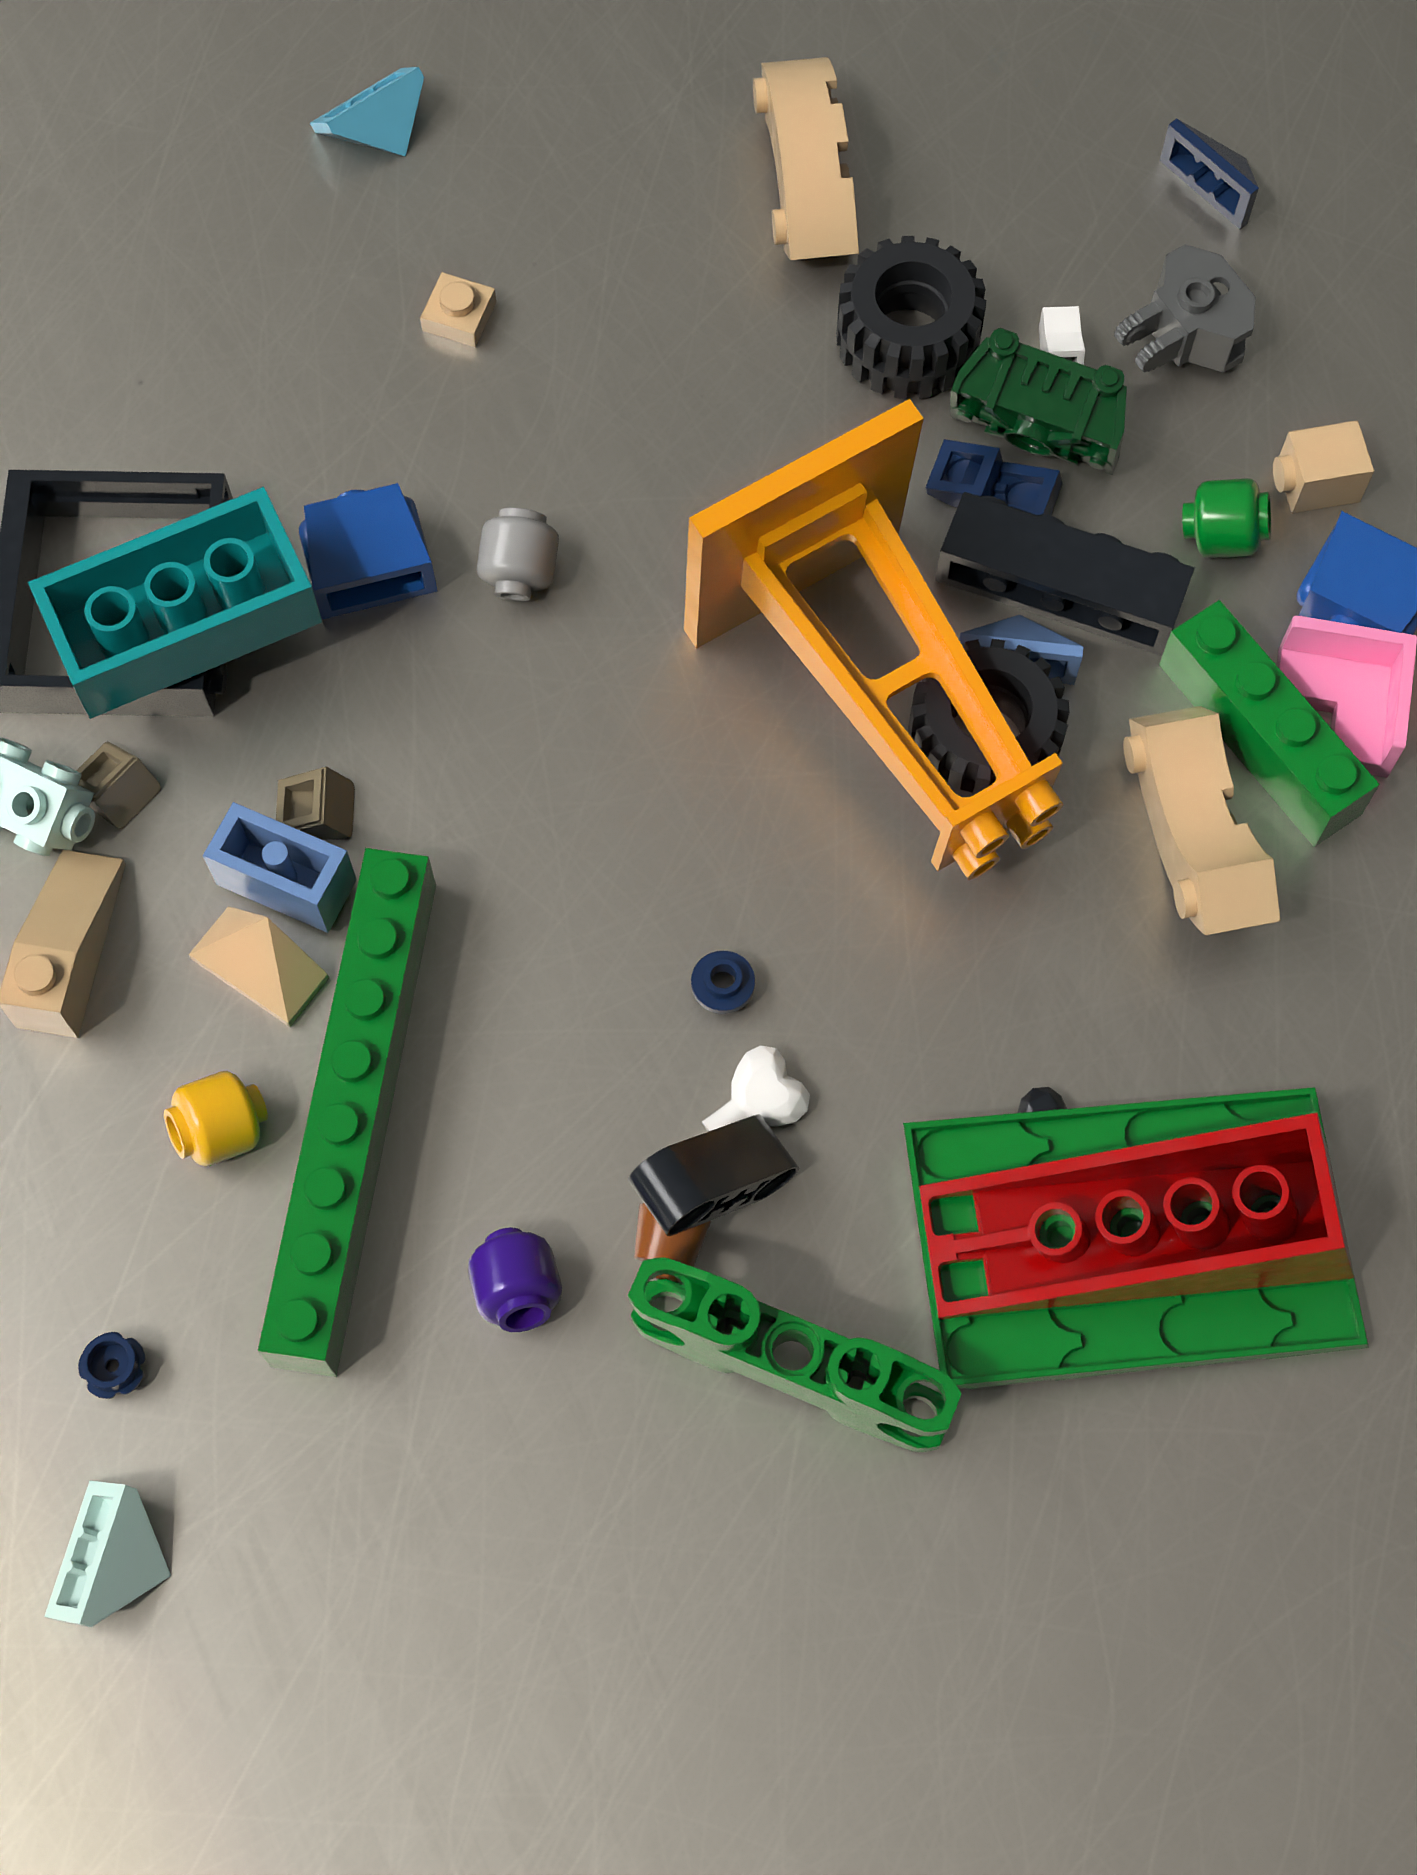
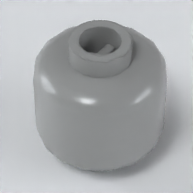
M504 508L499 511L498 517L489 519L484 523L480 540L477 574L486 583L495 586V596L512 601H529L531 591H540L552 584L555 575L559 535L553 527L546 524L547 517L544 514L522 508Z

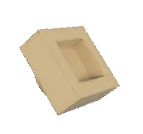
M441 272L420 316L422 331L476 348L497 302L495 288Z

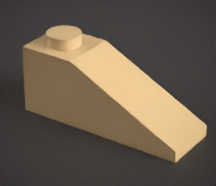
M62 850L13 943L0 988V1008L16 1028L73 1038L79 1037L126 866L124 859L70 850Z

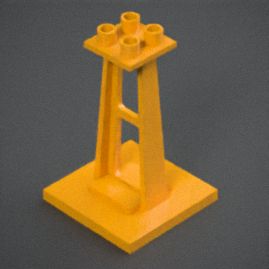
M908 399L689 517L684 631L697 649L758 614L763 613L940 831L931 859L936 870L940 871L956 861L967 879L972 880L986 873L999 862L1000 857L995 850L1009 838L1008 830L1021 849L1034 845L1052 831L1053 826L1048 819L1056 814L1064 805L1053 789L1063 763L1057 754L1054 753L1031 766L899 537L924 420L912 401ZM864 557L920 651L919 656L879 679L866 678L799 593ZM925 678L936 679L943 687L994 771L996 781L971 797H960L954 793L888 708V699Z

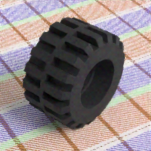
M902 236L901 243L893 244L890 238L880 241L877 244L876 252L866 248L858 255L857 265L850 264L844 273V283H841L836 330L837 346H840V358L844 366L852 365V376L860 383L867 379L870 380V390L881 395L885 389L895 391L894 398L907 399V393L917 392L919 399L931 397L932 388L935 387L945 392L953 387L954 379L957 377L958 372L980 346L987 302L984 299L986 289L983 279L976 278L977 268L971 260L960 261L961 251L951 245L944 250L938 247L939 240L927 237L926 242L921 243L915 242L914 236ZM898 310H915L927 314L935 321L921 326H907L891 320L886 315Z
M978 639L966 641L964 650L1000 712L1009 717L1019 729L1020 734L1015 738L1031 766L1054 753L1059 757L1068 728L1066 723L1070 709L1069 700L1062 699L1065 687L1060 677L1048 678L1051 665L1042 657L1036 662L1030 660L1031 650L1018 644L1015 651L1004 649L1005 640L992 639L990 647H981ZM925 678L922 682H917L914 691L908 734L953 792L960 797H971L992 785L996 781L995 773L975 740L965 734L954 721V718L959 714L941 684L934 678Z

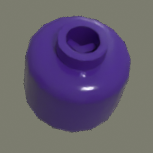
M513 1227L499 1229L488 1235L485 1242L478 1246L469 1258L468 1275L477 1310L485 1321L500 1326L504 1331L524 1332L539 1327L549 1319L551 1312L561 1300L562 1284L552 1248L545 1238L531 1232H522V1230Z

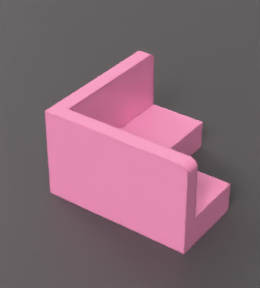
M1294 616L1278 649L1276 665L1315 710L1332 713L1331 729L1371 775L1388 778L1406 746L1417 635L1304 616Z

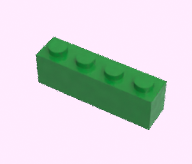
M1220 600L1171 631L1159 666L1194 707L1202 706L1219 714L1223 741L1313 847H1316L1363 814L1380 785L1378 781Z

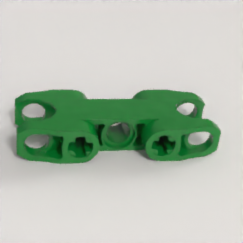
M666 1257L643 1260L628 1293V1300L634 1308L631 1313V1321L645 1339L715 1371L723 1373L736 1372L828 1411L832 1418L843 1425L914 1452H928L939 1449L962 1395L956 1383L946 1373L905 1353L871 1339L861 1337L849 1339L756 1300L752 1292L739 1284ZM668 1274L678 1278L682 1284L668 1279L650 1280L658 1275ZM664 1296L674 1297L682 1301L680 1307L670 1312H664L651 1305L654 1300ZM651 1323H653V1324H655V1325H657V1326H659V1327H662V1328L666 1329L667 1331L658 1330L657 1328H655L654 1326H652ZM729 1324L740 1328L738 1329L734 1326L731 1335L720 1333L725 1332ZM784 1342H798L807 1348L811 1360L802 1369L794 1371L784 1369L777 1364L773 1357L776 1347ZM853 1376L865 1380L861 1390L851 1388L846 1384L851 1381ZM924 1381L932 1383L933 1385L938 1387L942 1395L939 1392L918 1382ZM912 1398L921 1400L932 1408L935 1417L921 1419L912 1416L905 1410L903 1402ZM902 1429L916 1433L921 1436H911L904 1432Z

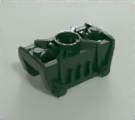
M998 328L994 330L990 338L986 337L958 372L951 390L950 413L953 419L975 422L986 426L985 433L1005 438L1013 446L1028 453L1039 456L1053 455L1073 465H1077L1079 460L1087 462L1093 468L1106 469V474L1113 475L1120 457L1124 435L1127 386L1123 385L1124 374L1122 370L1108 365H1103L1096 370L1020 343L1017 333Z

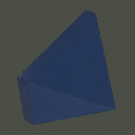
M1176 118L1168 125L1160 162L1238 229H1242L1248 224L1259 190L1247 159Z

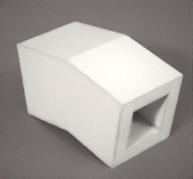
M1079 306L1043 307L1038 328L1040 350L1084 365L1085 347L1081 332Z

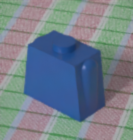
M398 483L367 491L350 490L340 494L337 498L304 505L305 520L299 525V537L322 620L438 592L432 561L428 553L416 505L410 497L403 496Z
M1341 511L1337 523L1297 591L1296 598L1299 605L1302 606L1299 616L1414 635L1417 630V548Z

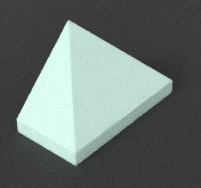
M89 1481L44 1617L93 1627L171 1576L136 1488L123 1484Z

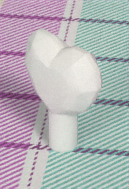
M760 1045L745 1053L737 1066L731 1085V1101L704 1119L702 1124L709 1132L760 1114L769 1126L795 1123L808 1111L810 1093L802 1082L787 1075L785 1059L777 1048Z

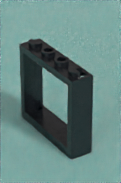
M8 470L0 528V713L87 714L69 676L25 675L34 606V596L28 582L37 579L45 516L185 519L233 499L225 473ZM226 663L101 715L214 717L216 694H224L226 690Z

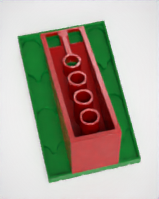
M1315 1087L903 1123L939 1370L946 1373L959 1389H974L1052 1379L1057 1381L1170 1367L1184 1368L1262 1358L1267 1360L1369 1348Z

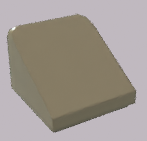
M108 741L76 770L82 774L78 785L94 792L89 807L119 829L125 827L161 789L160 783L139 758Z
M327 766L279 779L276 820L319 839L351 837L353 832L354 783Z

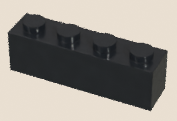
M963 492L940 550L935 581L1162 656L1170 633L1174 628L1195 567L1180 563L1177 558L1166 553H1150L1125 545L1116 537L1108 534H1092L1065 525L1060 519L1051 515H1034L1010 507L1004 501L993 496L979 497Z

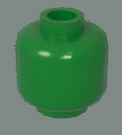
M1249 478L1202 482L1196 489L1194 502L1183 503L1182 524L1184 539H1195L1197 549L1204 558L1254 555L1259 550L1262 540L1271 539V502L1269 492H1260L1258 484Z

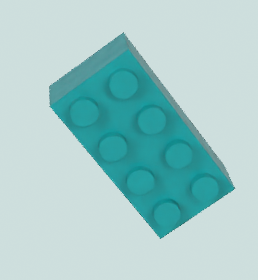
M264 487L28 582L70 681L90 719L322 623L310 581Z

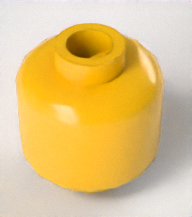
M220 1071L178 1087L172 1096V1107L164 1110L167 1132L177 1154L182 1159L190 1156L197 1164L204 1167L212 1166L254 1149L260 1137L259 1123L268 1119L267 1108L258 1087L255 1084L245 1087L236 1074L228 1071Z

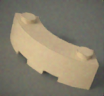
M822 57L761 63L762 78H753V97L756 114L765 113V122L769 129L776 165L781 209L772 210V229L775 245L784 244V251L790 260L859 254L853 177H850L847 163H839L838 152L847 151L848 135L843 104L838 103L837 98H831V89H837V77L830 59Z
M1202 706L1129 719L1131 736L1125 737L1123 742L1125 762L1131 774L1138 773L1142 795L1159 855L1173 887L1174 901L1181 919L1190 918L1197 929L1204 935L1281 921L1274 860L1257 842L1248 823L1237 824L1234 815L1229 812L1225 801L1232 799L1234 785L1226 759L1219 714Z

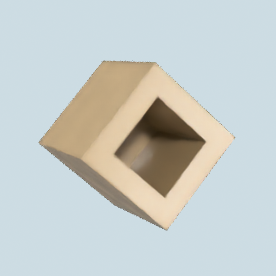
M1358 420L1289 431L1279 457H1275L1273 462V477L1276 488L1280 493H1286L1292 514L1359 503L1374 473Z

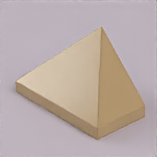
M229 906L189 953L190 958L289 1027L293 1025L329 979L328 974L268 917Z

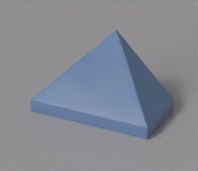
M1016 615L960 633L959 641L963 648L966 641L976 639L979 640L981 647H990L992 639L1005 640L1004 649L1012 651L1016 650L1018 644L1031 650L1030 660L1036 662L1042 657L1051 665L1049 679L1060 677L1063 684L1075 685L1083 657V646L1022 615Z

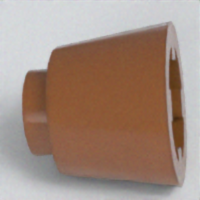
M641 1203L639 1204L634 1258L643 1262V1260L666 1257L694 1267L711 1221L676 1235L667 1236L646 1205ZM668 1274L658 1275L654 1277L656 1279H668L680 1283V1280L678 1278Z

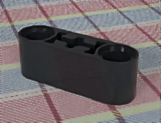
M757 1114L657 1151L633 1170L628 1177V1181L665 1234L673 1236L765 1199L788 1183L796 1175L799 1167L764 1118Z

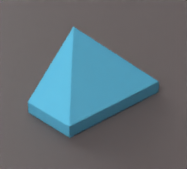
M419 67L400 68L310 122L317 134L406 156L424 76Z

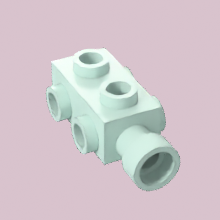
M0 737V831L3 827L16 833L14 843L36 854L50 856L53 848L72 851L74 843L83 841L93 828L95 812L89 805L94 792L78 785L82 776L80 772L46 760L43 768L28 761L32 753L30 748ZM27 810H33L32 813L28 815Z

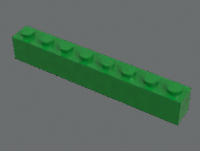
M365 848L258 1346V1352L271 1368L337 1377L436 890V882L429 856Z

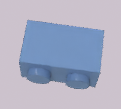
M235 802L230 806L203 854V858L216 885L326 933L330 931L357 881L347 850Z

